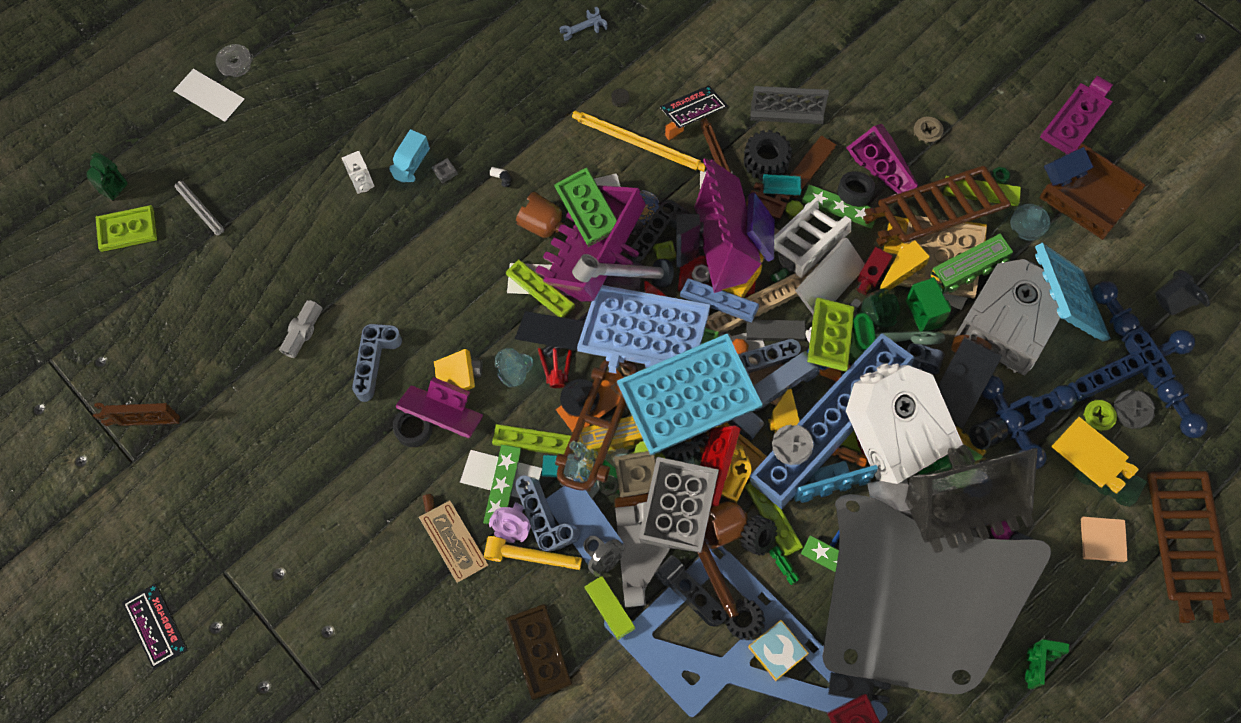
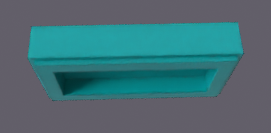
M764 174L763 193L800 195L801 176Z

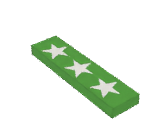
M812 185L808 186L802 203L807 204L818 198L820 210L841 218L847 216L852 222L871 229L873 228L876 219L868 224L863 220V216H866L864 210L871 207L866 205L851 206L834 193Z
M501 445L483 521L484 524H489L490 518L496 509L509 507L521 448Z
M810 535L801 554L836 572L839 550Z

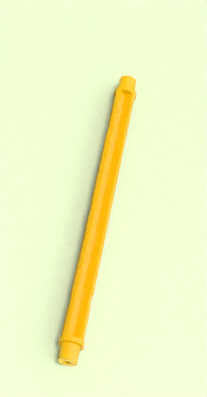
M575 110L572 114V118L582 124L596 128L599 131L696 171L704 172L706 170V166L701 160L584 112L580 113Z

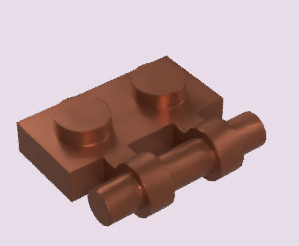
M756 182L754 189L758 190L759 193L753 190L751 193H756L775 221L779 222L787 204L782 202L781 199L788 202L791 195L763 193V184ZM765 194L772 195V196L775 197V199L772 198V197L766 196Z

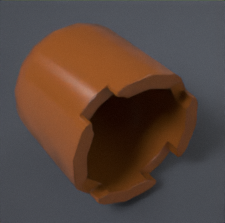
M535 191L532 192L527 198L529 200L527 206L521 207L516 218V224L542 238H549L555 232L559 233L558 229L563 224L561 222L563 218L561 209Z
M726 501L718 506H711L704 537L709 549L718 548L742 537L741 532L745 530L743 528L747 525L748 517L746 512L737 503Z

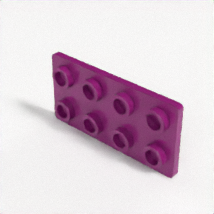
M435 377L430 381L428 392L411 385L396 404V408L404 413L414 415L424 421L431 422L443 429L450 430L467 438L472 436L483 417L482 414L466 408L470 394L469 391Z

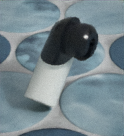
M491 167L490 176L500 178L502 180L501 185L509 188L511 182H513L509 172L504 169Z

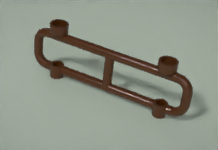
M606 359L599 368H593L591 378L594 379L590 392L564 455L559 453L555 461V465L559 466L557 470L559 482L575 490H588L593 487L596 480L604 483L607 481L610 467L603 465V462L626 407L625 399L621 395L611 422L589 415L601 383L606 377L609 361H606ZM626 360L624 363L619 362V366L630 370V375L638 372L637 366L633 362ZM586 422L608 430L589 478L586 482L582 483L566 478L565 471L570 465L572 454Z

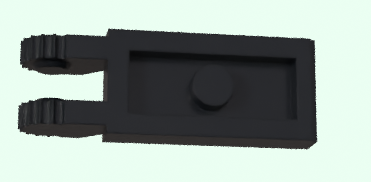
M834 672L830 673L828 695L855 699L863 694H867L870 702L889 703L890 698L887 696L873 695V688L890 690V683Z

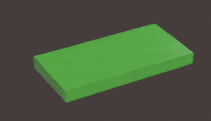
M587 167L554 184L588 247L610 235L617 219Z

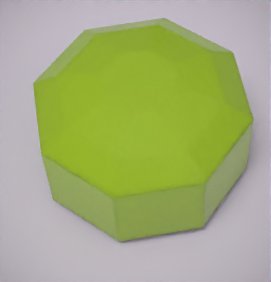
M792 200L787 204L785 214L789 219H793L804 209V206L799 201Z

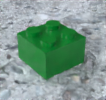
M935 277L913 284L905 300L919 331H931L942 327L951 312V305L948 300H945L942 294V286L940 283H937Z

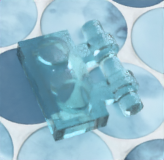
M572 441L569 447L575 454H568L563 474L583 483L589 478L598 452L593 449H587L586 445L581 442ZM596 480L595 484L591 488H596L598 480Z

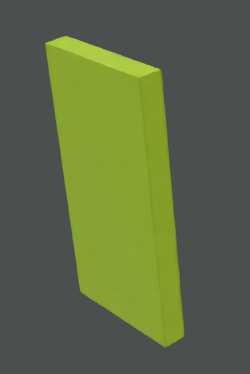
M816 298L807 362L847 371L854 306Z

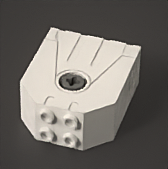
M886 363L876 368L877 371L874 373L870 372L860 377L861 380L854 383L846 413L870 466L877 465L878 467L875 474L876 480L898 484L961 447L963 443L934 376L909 365H899L898 363L888 365Z

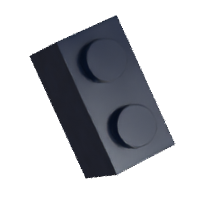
M1082 147L1044 165V168L1053 186L1057 184L1064 186L1071 183V178L1075 176L1078 179L1087 175V170L1093 168V165L1085 148Z

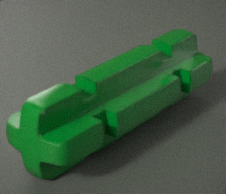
M779 546L772 548L769 553L773 559H776L775 563L783 575L787 576L786 579L789 584L797 583L800 577L797 572L793 571L794 568L787 557L782 555L783 551Z

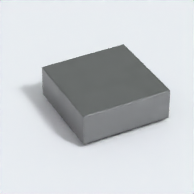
M448 158L432 167L441 183L458 175Z

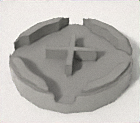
M799 425L783 426L774 434L772 441L773 453L776 458L782 463L789 465H798L807 461L814 448L811 434L807 429Z

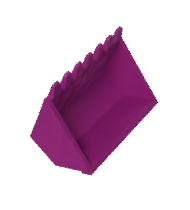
M705 158L703 162L707 167V171L694 207L696 214L700 216V222L704 223V231L700 234L701 238H703V247L713 291L717 293L722 291V289L747 283L760 267L761 260L757 247L747 235L748 210L740 179L712 159L709 161Z
M598 185L617 219L610 235L588 247L576 224L573 228L561 224L558 231L568 236L566 241L563 242L557 238H553L551 241V245L560 249V252L557 256L550 252H545L543 256L545 260L552 263L551 268L547 269L538 265L535 270L536 273L545 277L543 282L556 287L581 302L594 301L607 275H599L596 278H591L588 282H581L576 279L572 270L583 254L593 256L599 263L614 264L617 261L623 265H633L631 260L620 255V253L623 251L632 257H638L639 255L638 251L625 244L646 206L638 188ZM568 212L566 218L573 221L571 215Z

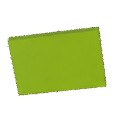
M151 205L96 216L98 249L101 252L157 240L154 209Z

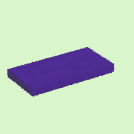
M753 192L748 196L747 235L766 261L769 262L774 259L775 219L756 193Z

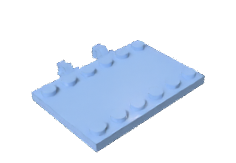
M602 285L595 300L591 302L577 346L578 352L605 356L606 361H609V372L615 374L617 373L616 368L619 367V362L624 363L625 360L645 364V367L653 366L701 345L710 312V304Z

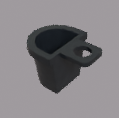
M1182 269L1175 271L1173 278L1155 293L1159 304L1172 316L1193 305L1197 306L1200 302L1206 307L1210 306L1207 293L1194 284L1193 277Z

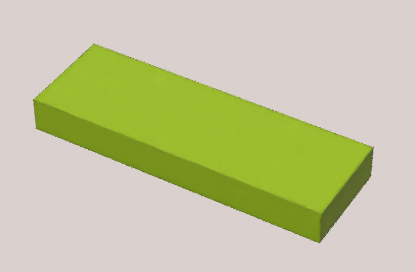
M603 576L584 587L617 640L635 630V626Z

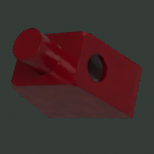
M875 247L859 274L858 282L860 284L856 290L863 295H866L870 288L875 290L888 270L893 256Z

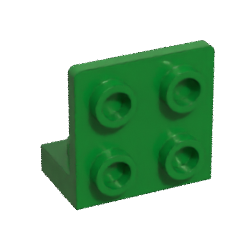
M1042 639L1028 648L1026 657L1027 661H1029V669L1026 670L1025 674L1028 689L1044 685L1046 661H1055L1056 658H1061V656L1069 653V644Z

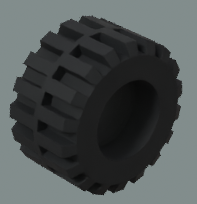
M762 130L760 134L756 132L753 137L748 139L745 146L744 167L747 168L746 171L752 173L753 178L759 177L760 181L763 180L764 174L784 175L788 170L792 148L790 147L789 140L786 141V137L784 135L780 136V133L777 131L772 133V130H768V132ZM770 152L776 158L768 160L760 157L758 154Z

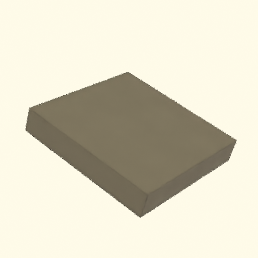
M649 451L614 457L620 497L649 493L656 464L655 454L650 456Z

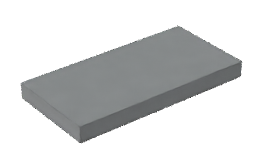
M842 238L795 291L813 315L816 298L836 301L860 274L865 263L848 238Z

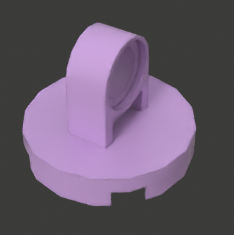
M515 502L513 508L501 507L494 511L490 518L489 526L490 528L492 526L495 530L494 535L496 537L503 538L508 543H514L515 540L523 542L527 538L531 525L528 518L522 513L524 509L522 505Z

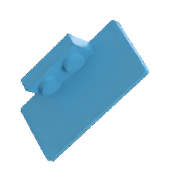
M846 461L819 468L809 479L810 484L798 487L794 500L795 502L801 500L804 503L812 500L814 496L820 495L825 497L838 489L842 492L851 489L852 485H867L873 479L878 467L874 465L850 472Z

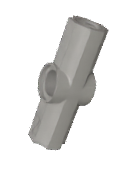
M311 300L306 301L298 317L293 318L289 324L288 335L279 349L281 353L290 358L297 356L304 341L309 340L313 334L314 324L323 310L320 305Z

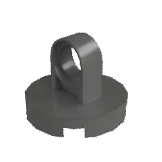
M589 536L583 544L584 550L592 557L588 564V569L596 577H600V572L602 571L609 572L621 559L620 551L625 549L623 544L616 539L604 543L597 536ZM592 541H598L599 543L595 551L589 550V545Z

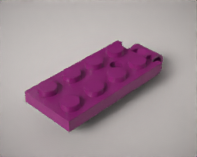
M1098 75L1089 87L1080 83L1041 134L1040 138L1066 154L1077 150L1112 104V101L1105 98V96L1111 90L1113 84Z

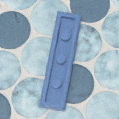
M689 278L680 292V297L694 302L710 304V308L751 323L759 309V304L723 290L714 293L713 287Z

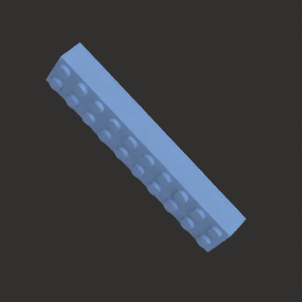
M881 333L797 424L807 429L813 438L814 448L807 461L798 465L785 464L778 460L772 451L750 475L751 485L780 509H783L795 496L798 487L804 486L854 431L846 413L854 383L861 380L860 377L862 375L877 371L876 368L882 364L888 363V365L898 363L899 365H909L912 367L914 356Z

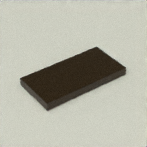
M543 604L506 617L505 619L531 699L534 700L572 686L573 684L546 605Z

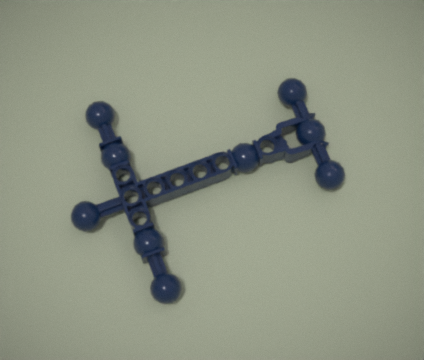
M1107 280L1100 281L1093 287V299L1099 304L1106 305L1112 313L1113 317L1109 322L1110 324L1114 323L1115 332L1119 336L1124 337L1122 341H1125L1126 349L1130 355L1076 380L1075 383L1071 382L1068 386H1057L1049 394L1036 398L1026 396L1010 406L1002 395L1004 392L1003 381L997 376H991L981 396L992 400L997 408L995 414L1000 416L999 418L1007 425L1008 434H1011L1010 439H1016L1022 449L1020 452L1021 463L1029 469L1041 468L1046 462L1047 455L1040 445L1031 442L1026 433L1039 428L1045 418L1053 412L1056 413L1059 410L1070 409L1078 401L1085 400L1140 373H1143L1148 382L1154 386L1153 388L1157 389L1159 398L1163 402L1168 403L1165 406L1166 409L1172 406L1175 408L1182 419L1180 423L1181 432L1186 437L1198 438L1206 433L1207 421L1202 415L1192 413L1184 401L1189 394L1184 395L1183 385L1174 379L1176 375L1172 374V369L1164 358L1171 353L1182 355L1191 352L1195 346L1194 336L1189 331L1177 330L1171 334L1169 342L1157 347L1150 335L1143 330V326L1140 327L1138 318L1130 313L1132 309L1124 310L1116 299L1118 295L1117 286ZM1095 379L1099 380L1101 384H1098ZM1078 387H1081L1084 392L1079 391ZM1043 403H1047L1050 409L1046 408ZM1023 407L1030 410V414L1035 416L1034 421L1025 425L1024 415L1018 411V409Z

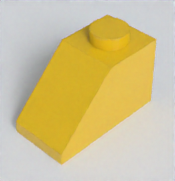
M787 389L773 410L771 419H768L770 430H774V434L785 425L796 426L800 422L792 389Z

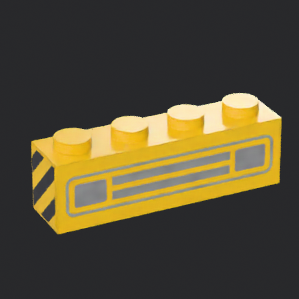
M632 416L620 420L607 454H612L621 448L625 450L632 449L639 442L643 441ZM595 425L583 428L577 442L580 458L591 459L597 456L596 454L599 453L608 429Z

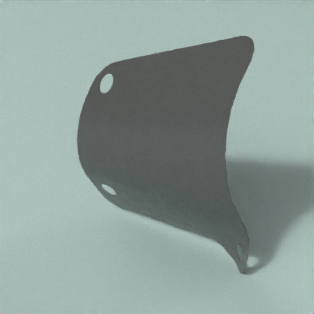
M853 494L839 497L835 502L839 524L840 545L822 655L825 667L829 671L839 674L874 679V681L937 693L962 694L974 689L980 684L1048 563L1051 555L1049 545L1044 541L1035 539L999 540L953 533L911 519L876 498ZM848 501H856L860 506V510L858 512H851L847 509L846 503ZM848 649H853L857 652L858 659L854 664H847L844 660V653ZM957 670H965L971 675V679L967 684L959 685L953 681V673Z

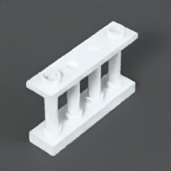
M815 198L807 203L804 209L774 236V252L778 251L795 263L796 275L802 278L842 238H845L851 232V219L845 216L840 221L833 220L819 211V199ZM814 216L832 227V229L828 233H823L809 224L808 221ZM800 228H803L820 240L812 245L795 233ZM790 239L807 250V252L799 257L784 247L783 244Z

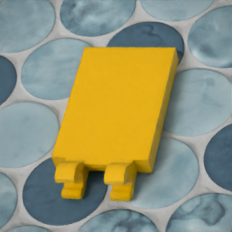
M1080 417L1051 446L1102 488L1106 484L1115 493H1118L1126 485L1123 480L1116 477L1120 472L1130 479L1139 470L1133 464L1125 462L1129 457Z

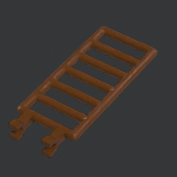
M980 166L878 201L879 207L864 210L866 216H863V220L868 224L877 218L886 216L893 229L878 232L880 238H877L876 241L879 246H883L889 241L898 238L902 243L910 242L1007 209L1011 206V203L987 167ZM982 174L1001 203L991 205L973 179V176ZM965 179L984 209L974 211L956 182ZM946 185L950 187L967 213L966 215L956 216L940 191V187ZM932 191L950 220L940 223L922 193ZM914 196L933 226L923 229L905 199ZM898 202L915 232L905 234L888 207L889 204Z
M1148 472L1147 479L1167 595L1170 600L1178 601L1180 623H1190V621L1195 620L1190 601L1212 600L1214 623H1224V621L1230 620L1229 614L1225 609L1224 600H1231L1232 592L1208 472ZM1157 479H1201L1203 491H1158ZM1160 499H1205L1207 510L1162 511ZM1164 519H1208L1210 530L1165 531ZM1167 539H1212L1214 551H1169ZM1171 559H1216L1218 571H1172ZM1220 579L1222 592H1176L1174 580Z

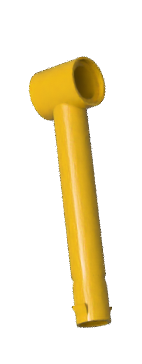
M489 536L487 538L483 557L487 560L500 562L502 557L576 570L581 569V557L506 545V540L499 537Z

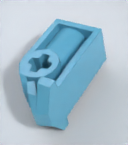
M411 129L409 130L394 154V165H391L389 168L394 179L401 182L415 181L414 173L430 149L425 135Z

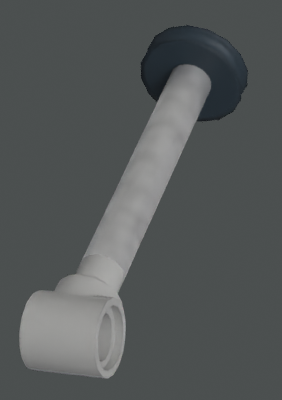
M583 254L573 268L572 273L581 282H588L591 278H596L599 275L651 278L655 286L664 288L671 284L674 269L672 263L667 259H658L652 267L599 263L593 256Z

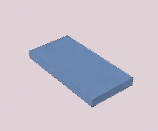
M563 486L546 498L551 513L560 525L564 523L572 524L579 528L580 537L573 544L587 564H589L592 557L584 550L583 544L589 536H597L604 543L616 539L624 544L586 490L580 491ZM570 528L565 531L568 537L571 536ZM598 541L590 543V551L597 550L599 546Z

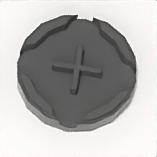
M1127 390L1114 400L1113 407L1117 413V421L1124 427L1141 429L1154 419V403L1144 392Z

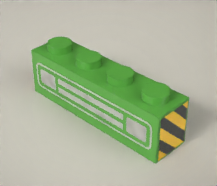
M998 234L934 267L930 277H935L937 283H940L943 289L942 294L946 292L952 293L960 285L972 283L977 276L989 274L997 264L1009 262L1013 251L1002 235Z

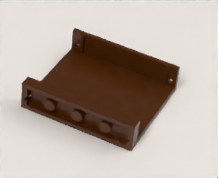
M1081 143L1078 149L1085 148L1093 168L1087 170L1088 174L1077 179L1075 176L1071 178L1072 182L1067 185L1061 186V184L1053 186L1052 183L1048 184L1039 198L1103 240L1146 185L1125 172L1124 169L1111 163L1107 158L1093 151L1090 147Z

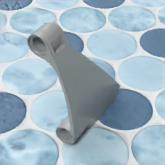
M647 502L639 503L637 506L615 508L618 536L624 543L623 546L625 548L624 551H620L622 556L620 561L625 607L646 605L645 588L670 550L667 547L642 543L639 540Z

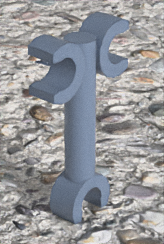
M595 7V14H591L587 10V18L589 20L572 27L561 26L560 33L567 32V34L563 35L564 40H570L572 34L593 25L596 33H599L598 26H603L606 30L607 22L601 18L599 8Z

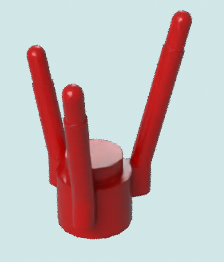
M538 348L539 357L546 375V383L550 384L551 388L565 387V383H568L572 351H568L563 373L562 370L558 369L557 349L553 348L554 370L550 374L542 349Z

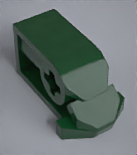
M94 152L91 156V168L87 171V178L100 194L113 201L128 182L119 172L118 166L102 154Z

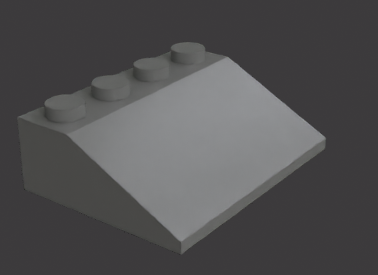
M657 457L639 534L640 542L660 547L701 552L719 470Z

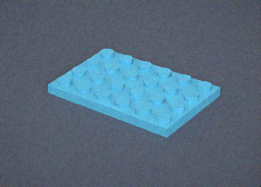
M1044 243L1035 246L1037 250L1035 254L1036 259L1044 268L1042 274L1046 282L1050 283L1052 289L1049 292L1053 300L1057 301L1059 306L1057 312L1060 318L1065 319L1068 323L1073 324L1075 327L1103 342L1111 339L1096 301L1093 299L1083 270Z
M728 333L617 381L650 456L762 407L761 400Z

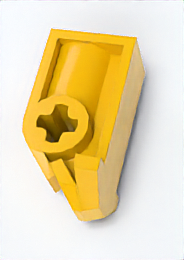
M736 444L721 494L722 497L737 503L751 474V464L748 456L745 457L742 445ZM741 466H744V471L746 472V474L742 473L741 475H738V470L735 468H740Z

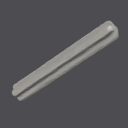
M183 181L176 183V190L216 235L223 233V226Z

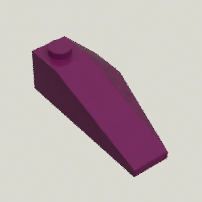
M883 124L873 126L847 147V150L860 166H864L872 175L880 178L898 194L918 187L898 147Z

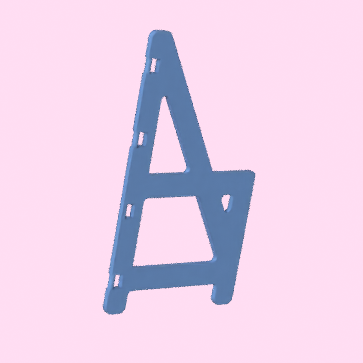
M723 546L718 547L725 555L721 559L712 552L713 549L709 550L720 573L746 599L754 601L763 611V616L765 617L763 624L765 626L764 629L761 628L760 631L762 633L760 635L757 633L755 635L756 638L752 639L750 637L749 640L742 638L723 657L713 656L655 639L652 636L653 632L684 603L668 587L645 611L632 621L635 630L617 640L689 717L696 716L727 684L743 687L824 712L833 710L853 700L828 695V688H822L785 676L775 681L767 671L750 666L749 662L755 655L748 646L782 620L809 653L805 659L828 682L832 672L823 663L824 646ZM700 558L686 570L700 586L709 579ZM680 582L681 590H689L688 582ZM761 592L771 601L767 606L758 598ZM604 621L605 628L615 637L606 621ZM808 640L819 649L814 654L805 646ZM688 671L698 674L700 680L695 685H690L682 677V672ZM872 701V707L881 722L887 716V709L880 702Z

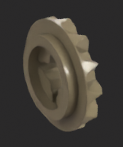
M933 117L918 119L913 128L914 136H917L919 141H925L926 144L940 140L943 134L942 124ZM925 128L932 130L931 133L924 132Z

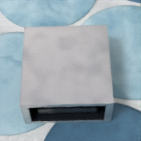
M907 478L898 484L884 481L867 483L870 497L888 504L909 518L914 517Z

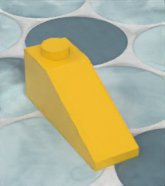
M915 240L910 244L905 243L900 247L893 264L880 286V296L927 266L930 257Z

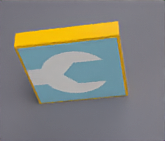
M782 620L748 646L775 681L809 654Z

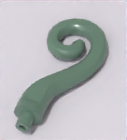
M875 332L876 339L882 333L895 343L911 340L914 344L932 345L945 341V335L940 332Z

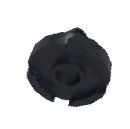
M576 379L569 382L563 388L560 402L563 410L568 415L580 416L592 387V382L585 379ZM599 392L597 393V396L594 400L589 415H592L598 408L597 406L600 400Z

